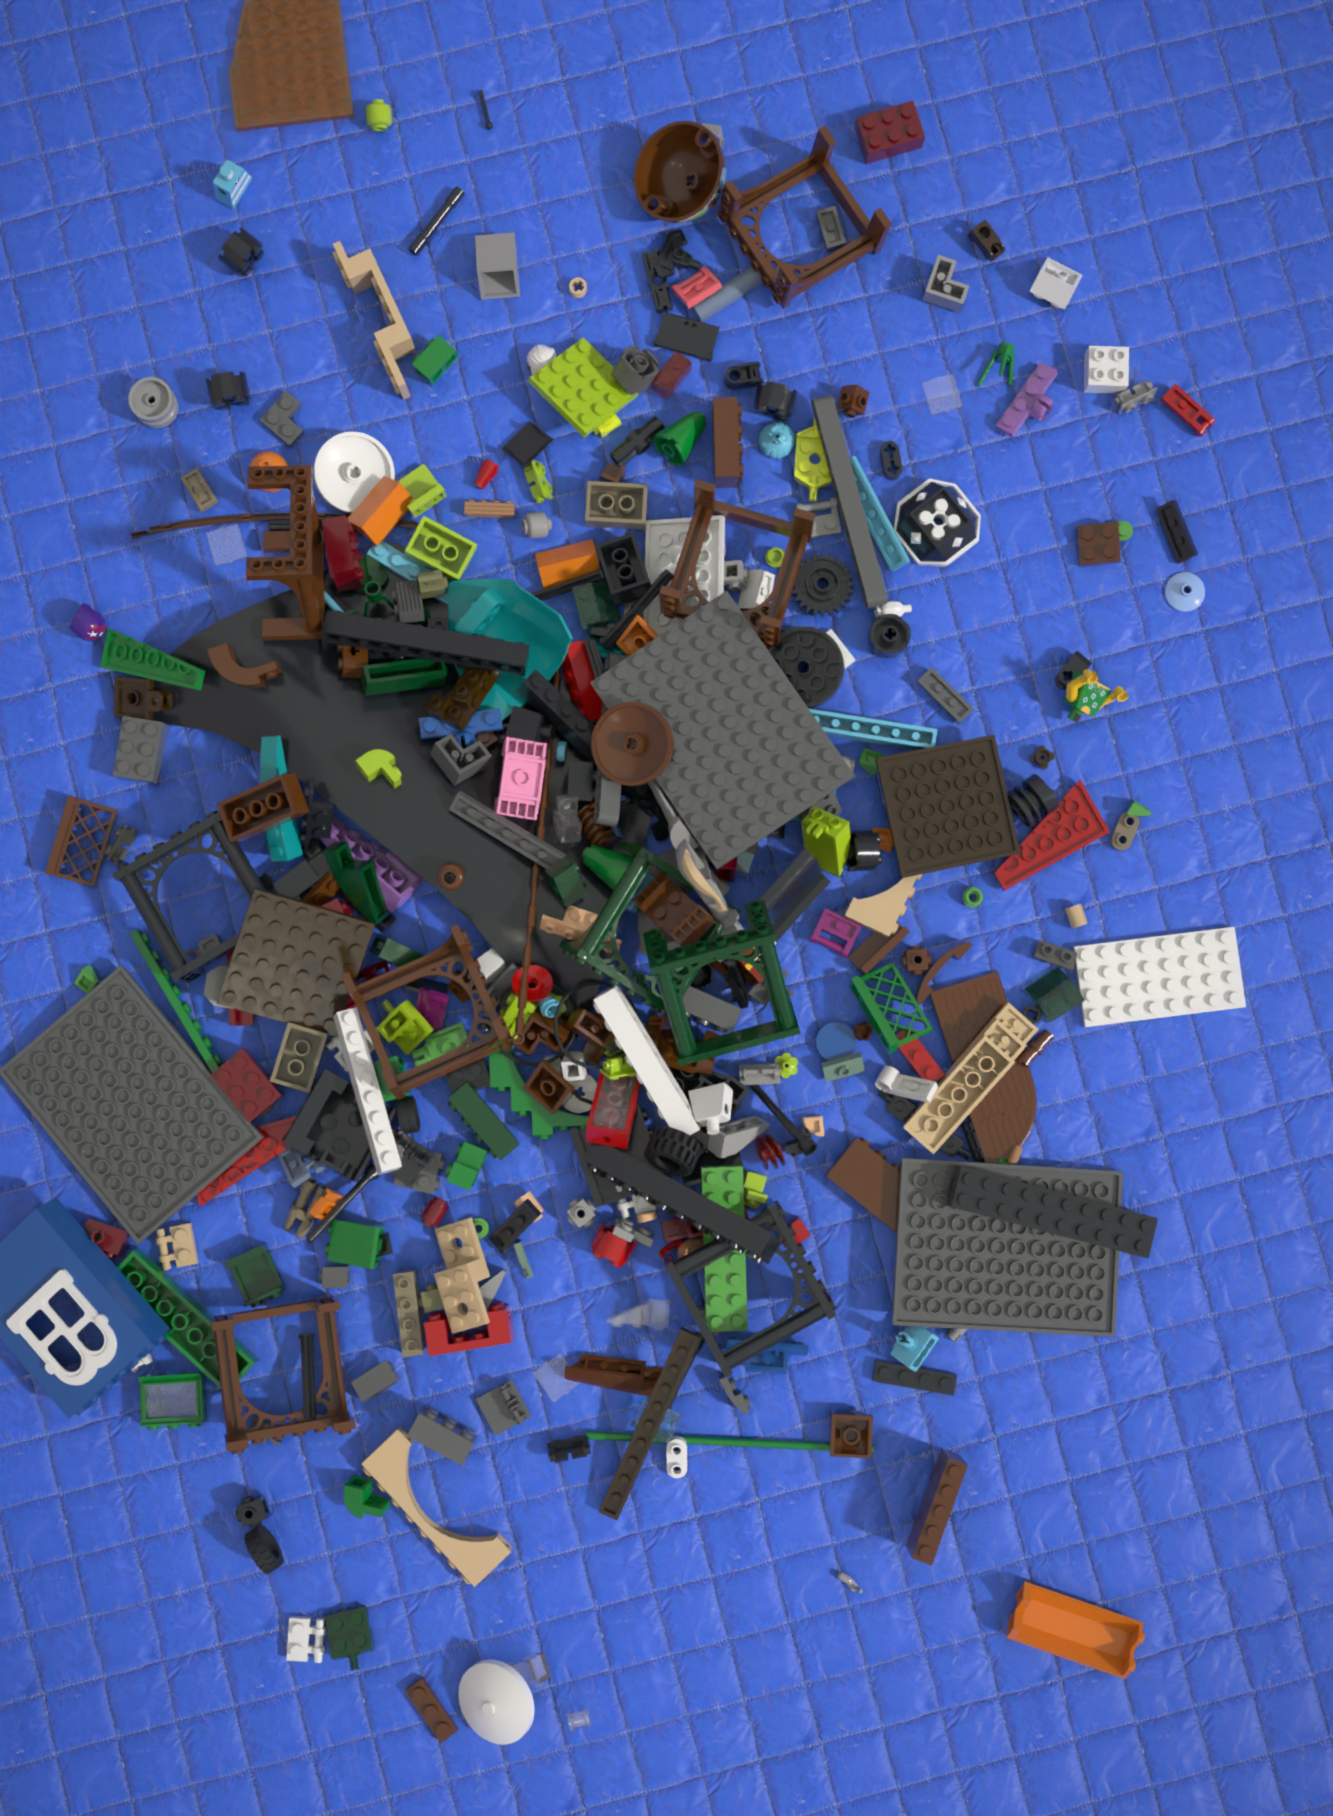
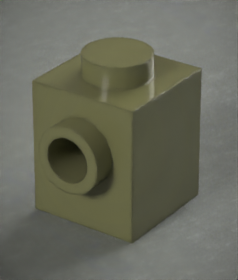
M437 1284L425 1286V1290L418 1297L420 1308H424L425 1313L444 1309Z

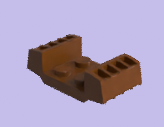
M662 871L632 900L659 928L663 927L664 932L681 947L696 943L716 923L703 907L690 899Z
M657 1015L649 1017L644 1028L667 1066L689 1073L701 1072L712 1074L716 1057L680 1066L673 1034L662 1029L665 1017ZM706 1030L703 1040L720 1035Z

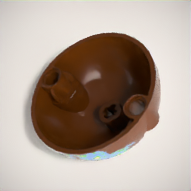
M691 121L673 122L657 130L642 147L634 168V189L643 209L651 216L670 223L692 221L710 211L723 192L727 174L726 161L719 138L703 125Z

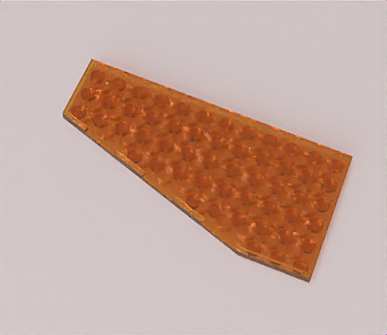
M340 0L245 1L238 27L232 65L229 68L237 132L354 117Z

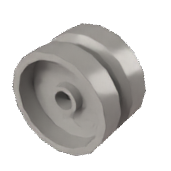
M145 377L131 387L128 395L129 406L144 425L151 428H163L175 420L179 411L178 400L163 380L155 377Z

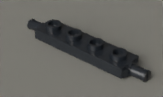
M883 1089L878 1093V1096L887 1101L886 1110L904 1123L908 1121L918 1108L916 1104L905 1097L885 1093ZM954 1132L940 1147L941 1150L951 1157L958 1153L968 1160L972 1155L971 1152L962 1147L964 1139Z

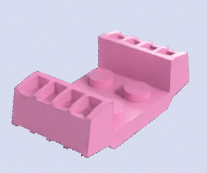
M506 737L501 757L504 758L499 795L495 799L494 806L496 813L537 820L546 762V743Z

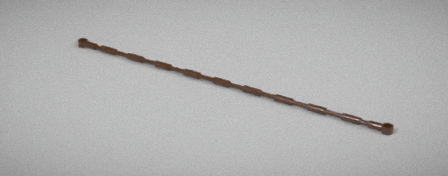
M561 666L554 674L552 681V685L559 692L561 682ZM548 739L543 788L539 804V825L536 829V837L543 841L545 809H547L549 794V771L551 770L553 757V739ZM534 862L532 867L530 885L532 890L526 922V946H524L522 959L523 974L517 1005L519 1011L516 1018L515 1033L511 1038L512 1043L516 1046L522 1045L525 1040L523 1034L524 1009H526L528 991L526 985L528 968H530L532 929L535 925V901L537 888H539L541 869L536 862ZM518 1035L522 1038V1041L516 1042L514 1037Z

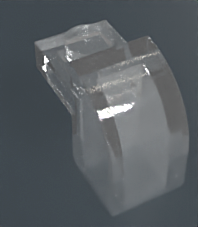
M576 794L556 796V807L553 809V823L561 844L581 841L582 823L577 816L578 797Z

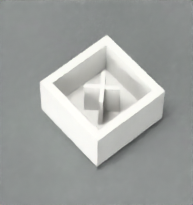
M1089 346L1084 353L1083 393L1120 394L1124 392L1129 382V347Z

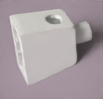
M725 1083L689 1091L694 1118L701 1126L707 1127V1134L710 1135L718 1134L720 1132L719 1124L728 1122L731 1117L733 1089Z

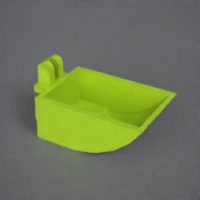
M815 806L801 822L804 849L806 848L817 859L821 870L840 878L850 849L849 821Z

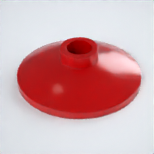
M530 965V968H528L526 1001H541L551 993L553 979L545 968L538 965ZM522 967L515 972L512 978V989L517 996H519V987H521Z

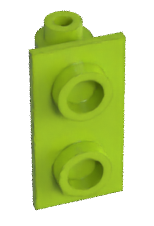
M533 460L523 470L528 484L535 482V485L529 487L533 499L537 503L544 502V498L552 500V487L545 477V467L539 461Z
M625 1056L624 1063H622V1057L606 1059L603 1062L604 1069H600V1072L611 1080H616L623 1076L634 1077L637 1073L634 1067L627 1063Z

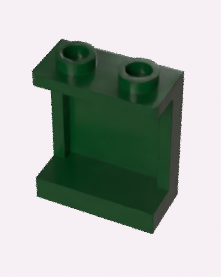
M267 1243L225 1262L227 1269L231 1268L244 1298V1307L250 1305L251 1308L261 1305L263 1304L262 1299L270 1297V1300L282 1295L281 1291L286 1288Z

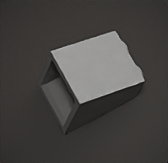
M515 232L476 235V267L481 300L521 297Z

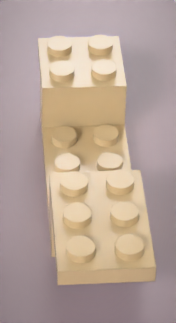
M341 242L333 243L335 251L332 254L348 289L352 288L354 293L357 294L373 286L391 325L375 332L376 340L373 343L396 394L401 393L403 400L411 397L396 360L416 352L371 249L348 258Z

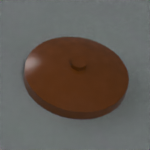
M624 702L608 709L597 721L591 739L593 758L600 771L610 780L627 786L643 785L659 777L667 768L674 748L672 730L666 718L652 706L639 702Z

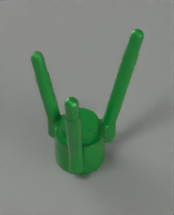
M1002 342L999 344L998 349H994L993 355L982 373L977 386L982 384L996 358L1001 363L999 376L1003 375L1005 364L1009 362L1008 385H1012L1013 362L1015 358L1013 354L1015 347L1012 344Z

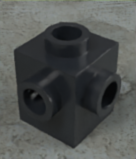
M264 1494L255 1498L253 1495L242 1498L235 1511L238 1522H241L243 1527L250 1525V1528L262 1524V1520L267 1519L271 1514Z

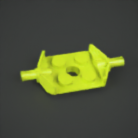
M815 418L812 427L797 433L794 479L799 484L808 488L809 501L811 502L812 500L813 502L817 501V491L819 488L832 483ZM817 455L820 458V462L812 464L809 457Z

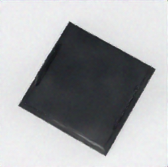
M529 421L502 450L522 466L527 467L553 441V438Z

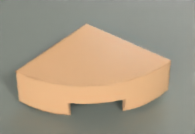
M823 1116L802 1118L805 1128L809 1129L810 1133L816 1136H824Z

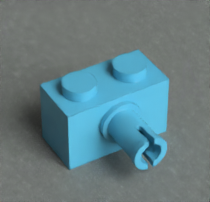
M906 1326L904 1332L898 1333L901 1337L896 1336V1342L890 1354L906 1367L916 1372L939 1337L925 1327Z

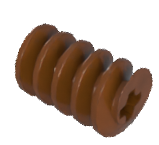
M590 803L576 814V819L580 821V826L584 828L583 832L588 835L587 839L591 841V846L605 847L614 842L616 837H609L613 831L611 829L605 831V828L608 827L607 825L594 823L593 808L595 803Z

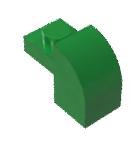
M353 1475L344 1485V1502L347 1509L360 1519L366 1513L382 1517L390 1507V1499L371 1494L372 1479Z

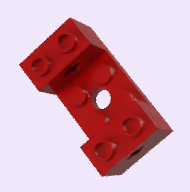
M497 1302L488 1308L487 1314L490 1323H487L488 1332L487 1330L476 1331L472 1336L462 1333L455 1335L453 1339L447 1315H443V1312L432 1313L424 1322L428 1355L434 1356L511 1343L514 1338L509 1304L504 1305V1302Z

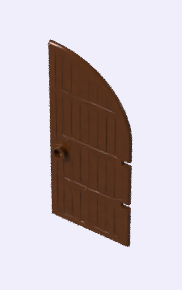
M998 971L930 993L952 1064L956 1062L984 1027L1008 1002ZM1024 1050L1014 1060L1015 1063L969 1114L974 1126V1132H976L981 1146L980 1150H982L984 1155V1163L997 1164L1001 1157L1007 1160L1014 1145L1022 1147L1032 1129L1037 1105L1036 1090L1030 1068L1023 1066L1018 1061Z

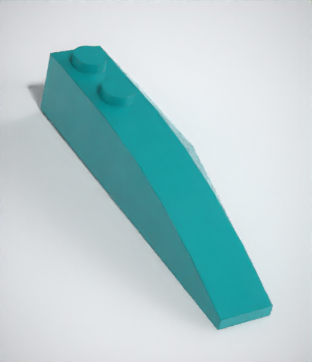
M280 735L263 736L261 739L260 784L281 774H288ZM296 818L264 832L267 852L271 861H289L303 855Z

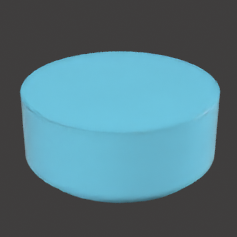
M559 741L556 759L557 761L565 762L567 742Z

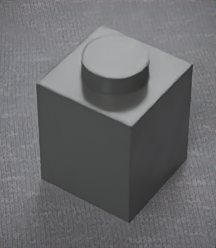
M350 1265L323 1266L322 1270L319 1271V1283H322V1288L349 1287Z

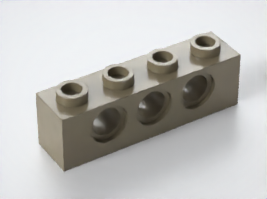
M416 1269L397 1271L393 1274L402 1355L403 1357L423 1355L426 1352L422 1313L418 1301Z

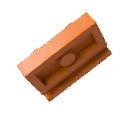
M327 1188L325 1197L321 1196L317 1199L309 1213L313 1217L323 1220L343 1199L345 1194Z

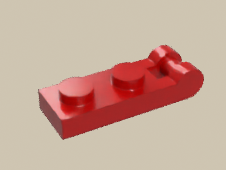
M1176 384L1160 400L1192 428L1193 432L1199 437H1202L1206 433V429L1215 423V419ZM1198 417L1202 419L1201 424L1196 421Z

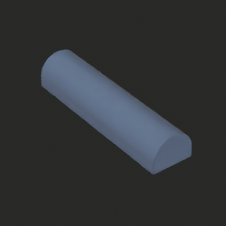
M752 266L724 283L722 288L692 306L691 309L700 322L706 321L761 286L763 283L759 271L755 272Z

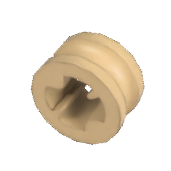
M579 277L572 279L569 284L570 294L575 298L584 297L587 293L586 281ZM581 284L582 291L579 289L575 291L574 285L579 286Z

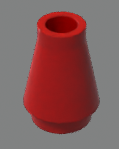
M486 458L484 462H481L474 484L484 490L486 485L499 473L498 469L500 466Z

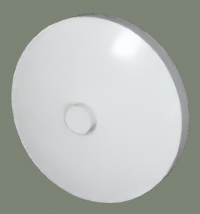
M344 432L330 438L317 453L313 468L314 481L323 499L335 509L352 514L383 476L393 480L395 478L393 461L386 448L375 438L360 432Z
M482 1660L470 1667L461 1678L458 1691L460 1708L469 1726L479 1736L495 1744L507 1745L518 1741L527 1733L534 1719V1700L526 1681L514 1668L498 1660Z

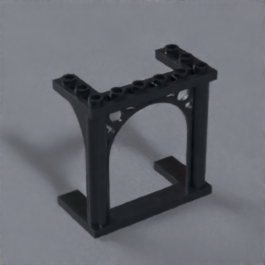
M218 811L208 814L206 816L207 819L201 823L200 821L192 823L187 831L175 833L171 836L170 841L156 844L151 852L137 855L132 863L120 865L117 867L118 871L113 873L116 881L123 883L173 971L170 973L172 979L177 982L189 983L205 974L206 972L203 967L234 950L239 934L189 962L158 904V885L168 866L178 858L188 854H211L223 860L232 869L249 900L251 899L254 887L265 890L239 843L229 841ZM206 834H210L212 836V844L209 848L205 849L202 846V839ZM197 839V846L190 848V843L194 844ZM218 841L220 843L218 847L222 849L220 852L215 851ZM175 851L178 852V855L176 857L173 856V853ZM158 861L162 862V866L159 869L151 866L159 864ZM147 870H151L155 873L154 880H144L145 878L150 876ZM143 885L152 886V891L148 893V888H144Z
M771 1197L767 1199L765 1208L749 1221L769 1232L776 1230L781 1243L783 1238L785 1239L784 1248L787 1247V1250L783 1252L778 1246L775 1253L784 1259L792 1272L794 1295L787 1312L782 1318L767 1328L723 1351L683 1281V1278L734 1251L727 1244L728 1242L724 1245L714 1239L676 1261L671 1253L663 1257L669 1275L725 1377L733 1373L732 1369L819 1320L825 1317L830 1320L836 1316L833 1310L837 1308L827 1293L822 1280H816L813 1274L817 1272L811 1260L807 1262L803 1256L806 1254L801 1242L797 1244L793 1238L797 1234L792 1225H786L783 1219L786 1217L784 1210L778 1201L773 1202ZM792 1262L797 1263L795 1268L791 1267ZM804 1279V1284L810 1286L811 1288L800 1287L799 1281ZM801 1292H808L812 1294L813 1300L810 1303H803L799 1300L798 1295ZM796 1305L805 1308L803 1311L799 1309V1311L796 1313L794 1310Z

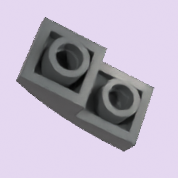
M719 1376L722 1387L730 1400L740 1411L748 1414V1407L751 1406L748 1395H743L742 1390L734 1393L733 1390H736L733 1378L728 1379V1376Z

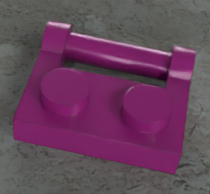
M825 908L810 938V942L814 944L817 942L847 958L862 925ZM821 930L847 941L845 947L819 935Z

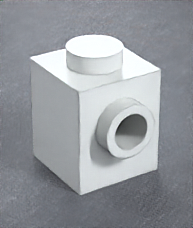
M493 948L477 959L481 967L478 970L480 977L485 976L488 984L506 968L504 960Z

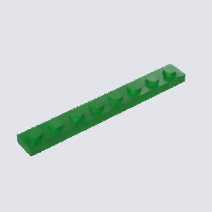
M141 930L131 932L130 936L213 1073L223 1064L221 1057L218 1053L215 1054L213 1052L211 1040L208 1036L204 1037L201 1032L202 1025L197 1018L194 1019L191 1015L192 1008L189 1003L182 1000L180 996L182 992L176 983H172L170 971L160 963L161 956L156 949H152L150 946L151 940L148 934Z

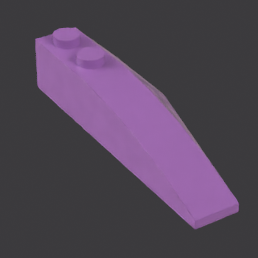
M333 817L331 838L320 839L326 847L335 841L348 842L353 860L373 862L386 907L393 913L405 904L424 882V879L393 852L382 850L378 847V843L373 840L371 842L361 837L362 834L360 832L347 829L345 823Z

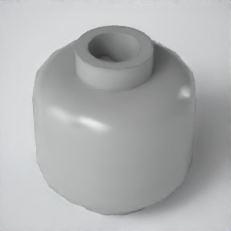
M544 512L527 513L524 519L521 520L522 532L529 539L544 538L548 535L549 530L552 529L551 519L547 518Z

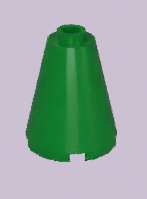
M692 411L659 431L653 438V443L661 456L665 454L669 457L667 461L675 466H681L685 463L706 427V418L702 413Z
M596 845L586 847L582 854V858H584L583 863L613 891L634 858L633 856Z

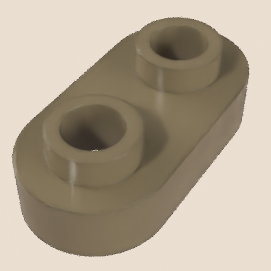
M1127 812L1119 816L1110 838V844L1113 849L1123 851L1130 847L1139 826L1138 816H1129L1126 814ZM1127 818L1132 820V825L1126 823ZM1119 837H1123L1125 839L1124 844H1121L1119 842Z

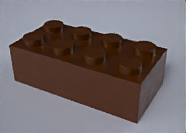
M737 397L713 398L714 484L716 488H738L739 481H742L743 463H739L742 461L743 444L739 443L742 436V424H738V422H741L742 407L741 404H738Z
M296 773L281 774L216 803L230 842L245 841L309 813Z

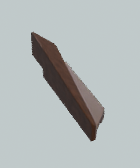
M584 1354L577 1363L572 1366H565L564 1378L575 1382L650 1397L663 1368H645L646 1361Z

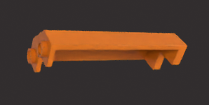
M1024 1581L1015 1598L1017 1605L1014 1613L1011 1612L1008 1619L1006 1638L1126 1679L1130 1673L1134 1672L1136 1666L1134 1650L1139 1644L1143 1643L1145 1638L1143 1622Z

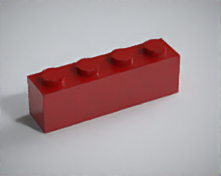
M586 640L572 642L562 662L564 680L568 684L570 699L573 701L574 706L590 722L597 723L601 717L602 700L590 683L595 678L584 646Z

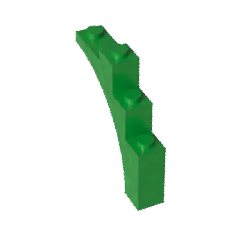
M510 1043L512 1050H509L507 1052L514 1056L512 1043ZM500 1050L489 1055L490 1087H495L496 1091H508V1087H511V1111H517V1115H529V1111H532V1135H538V1139H550V1135L555 1134V1126H558V1130H569L570 1126H578V1130L586 1129L589 1116L576 1115L561 1109L552 1115L523 1089L527 1082L516 1062L502 1054Z

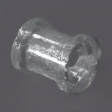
M584 1708V1711L576 1713L567 1712L571 1732L576 1728L591 1727L588 1708Z

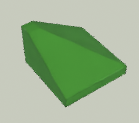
M863 748L858 764L869 774L875 776L877 772L875 759L882 757L883 754Z
M1132 800L1126 814L1129 816H1150L1151 811L1139 802Z
M90 964L80 971L74 982L86 994L93 990L99 982Z

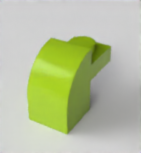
M375 749L355 760L356 767L368 782H371L383 773L394 788L401 785L402 774L396 766H393L396 764L395 757L390 752Z
M749 1170L743 1171L744 1205L758 1208L760 1202L766 1204L768 1195L764 1194L763 1190L767 1176Z

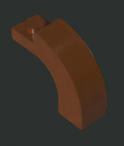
M228 643L207 649L215 669L224 678L241 687H265L264 678L266 680L277 677V674L282 673L281 665L276 661L255 668L241 667L236 660L233 647Z

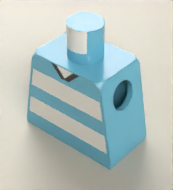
M226 160L213 181L216 200L234 210L253 179L252 176L242 167Z

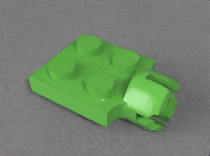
M463 1022L429 1035L425 1039L426 1044L412 1052L415 1066L417 1067L442 1056L461 1045L468 1036Z

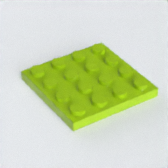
M584 337L529 377L528 383L584 438L637 398L639 394L630 395L625 391V388L612 377L614 367Z

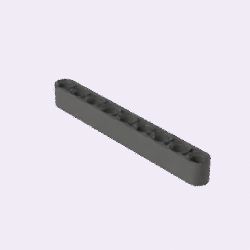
M609 652L605 659L604 673L629 656ZM603 701L601 716L608 710ZM597 767L594 823L616 827L619 820L621 784L607 778Z

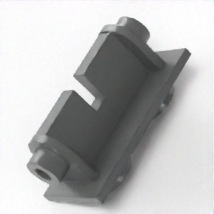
M125 823L117 827L113 835L116 837L113 844L109 843L104 851L105 859L109 861L110 858H113L112 863L118 866L120 862L123 863L129 851L122 847L123 844L131 847L138 835L136 834L137 829L130 826L128 830L126 829L128 825Z
M1038 940L1037 948L1034 949L1032 956L1036 960L1040 959L1063 967L1064 970L1069 969L1073 971L1077 953Z

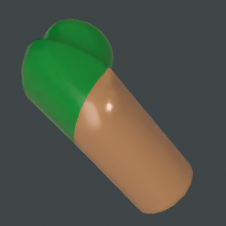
M1014 1145L1007 1160L1001 1157L997 1164L1016 1165L1023 1148Z

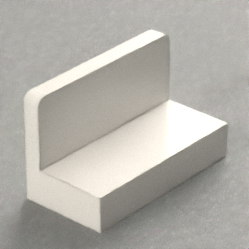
M763 569L749 570V580L746 581V588H741L739 609L750 610L764 602L772 592L775 575Z

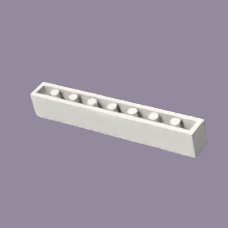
M614 985L598 994L593 999L596 1011L603 1015L605 1026L615 1035L617 1046L624 1050L627 1063L634 1067L637 1072L636 1077L638 1081L645 1085L648 1090L647 1095L649 1099L656 1103L661 1119L666 1120L669 1125L668 1127L678 1129L688 1135L699 1131L701 1125L694 1118L691 1104L620 986Z
M357 1007L336 1012L333 1017L377 1175L398 1170L402 1167Z

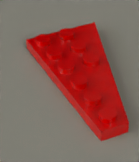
M1078 780L1058 802L1059 807L1049 815H1046L1019 845L1020 854L1009 856L993 873L1003 891L1110 832L1081 780Z
M296 1116L257 1127L264 1138L197 1195L199 1207L286 1150L287 1148L281 1146V1143Z

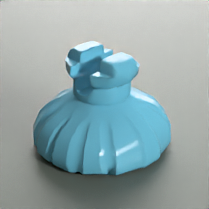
M783 422L767 424L760 432L758 438L760 450L764 455L772 459H780L789 455L795 447L796 441L793 430Z

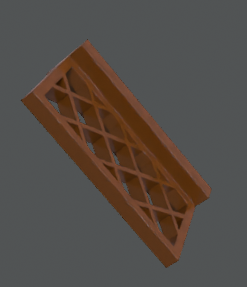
M68 795L45 873L95 887L104 858V851L107 847L118 810ZM80 804L89 806L92 814L82 819L78 812ZM93 807H94V808H98V809H100V810H98V811L95 812L94 809H93ZM104 810L112 812L110 821L102 824L97 814ZM95 816L100 826L89 831L84 821ZM82 823L87 833L76 838L73 828L75 825ZM102 828L105 838L96 844L91 833ZM89 835L94 845L83 851L78 840ZM76 842L81 852L70 857L67 847ZM96 848L99 853L98 860L90 863L85 853ZM83 854L88 865L77 870L72 860ZM70 861L75 872L69 875L61 874L62 865ZM90 867L93 872L92 881L83 880L79 872ZM77 874L79 879L71 876Z

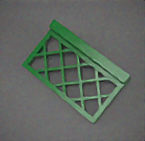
M894 962L862 977L856 976L851 979L849 987L888 1054L895 1052L896 1048L933 1031L932 1026ZM892 970L895 975L894 981L882 978L883 973ZM869 979L878 981L876 990L867 987L865 981ZM880 982L892 986L890 994L878 991ZM894 986L904 990V998L892 995ZM876 995L888 998L886 1006L876 1003ZM890 999L902 1002L900 1010L888 1007ZM904 1003L914 1007V1015L902 1012ZM886 1011L898 1015L896 1023L886 1020ZM900 1016L912 1019L910 1027L898 1024ZM914 1020L922 1022L925 1029L921 1031L912 1029ZM896 1028L908 1032L907 1037L899 1041L895 1035Z

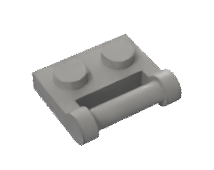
M829 498V501L805 505L802 503L796 504V508L809 512L824 509L831 510V514L815 516L811 539L841 534L836 498Z

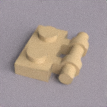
M192 1223L170 1227L171 1235L165 1236L164 1228L156 1230L157 1238L155 1240L156 1245H159V1262L162 1263L163 1271L171 1269V1260H176L177 1268L199 1263ZM167 1242H172L173 1254L168 1253Z

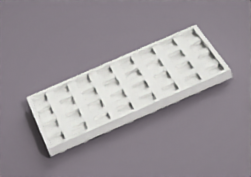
M1235 927L1073 947V952L1077 953L1075 968L1084 1027L1246 1007Z

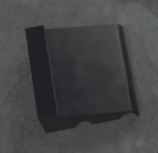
M806 848L758 900H765L776 942L830 883L824 876L817 859Z
M325 1069L317 1079L284 1137L281 1146L353 1182H358L372 1153L353 1086L348 1084V1081ZM384 1104L389 1122H391L397 1109Z

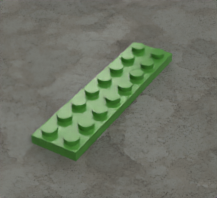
M743 1166L701 1167V1194L744 1218ZM710 1232L707 1235L703 1233V1245L714 1240V1237L709 1234ZM734 1250L704 1267L705 1321L711 1332L748 1330L745 1251L741 1254Z

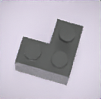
M452 734L435 742L430 753L454 786L485 769L492 757L480 740L463 749Z

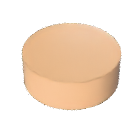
M655 1210L636 1216L638 1223L658 1218Z

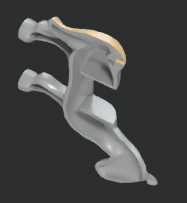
M656 779L647 783L668 822L670 840L676 849L677 865L682 876L707 905L713 917L719 920L722 928L733 926L738 921L739 915L735 909L727 907L726 901L723 898L730 889L729 884L725 880L719 879L709 868L705 851Z

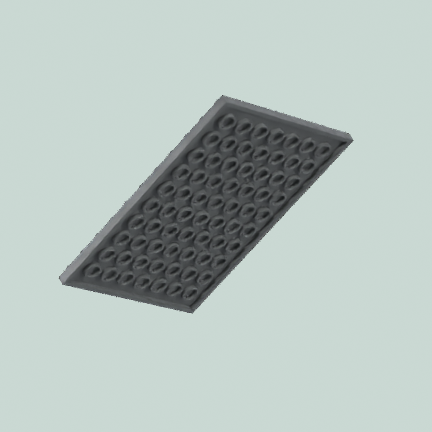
M727 591L590 682L607 709L624 702H639L652 706L666 718L672 730L674 748L667 768L656 778V781L717 870L855 777Z
M124 965L119 966L0 1069V1075L137 1244L142 1243L264 1138L254 1123L248 1122L210 1076L212 1072Z
M900 1158L892 1325L1115 1337L1119 1251L947 1206L946 1201L955 1165L1122 1208L1123 1171Z

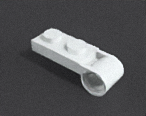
M884 1066L875 1082V1086L879 1090L883 1089L885 1093L928 1103L938 1088L935 1081L902 1075L891 1066Z

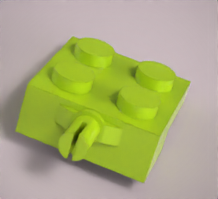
M388 999L381 1004L389 1014L377 1027V1030L389 1043L394 1041L406 1055H409L434 1031L432 1026L408 999L396 1008L392 1006Z

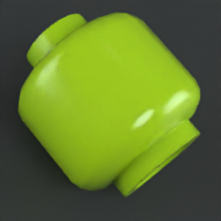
M374 99L371 104L366 106V123L369 127H372L373 131H386L387 127L392 124L391 107L384 103L382 99Z

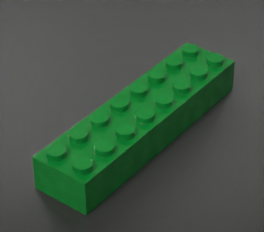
M140 1248L133 1250L117 1268L170 1328L164 1334L166 1339L221 1389L214 1331H212L210 1317L212 1315ZM234 1336L240 1381L259 1358Z

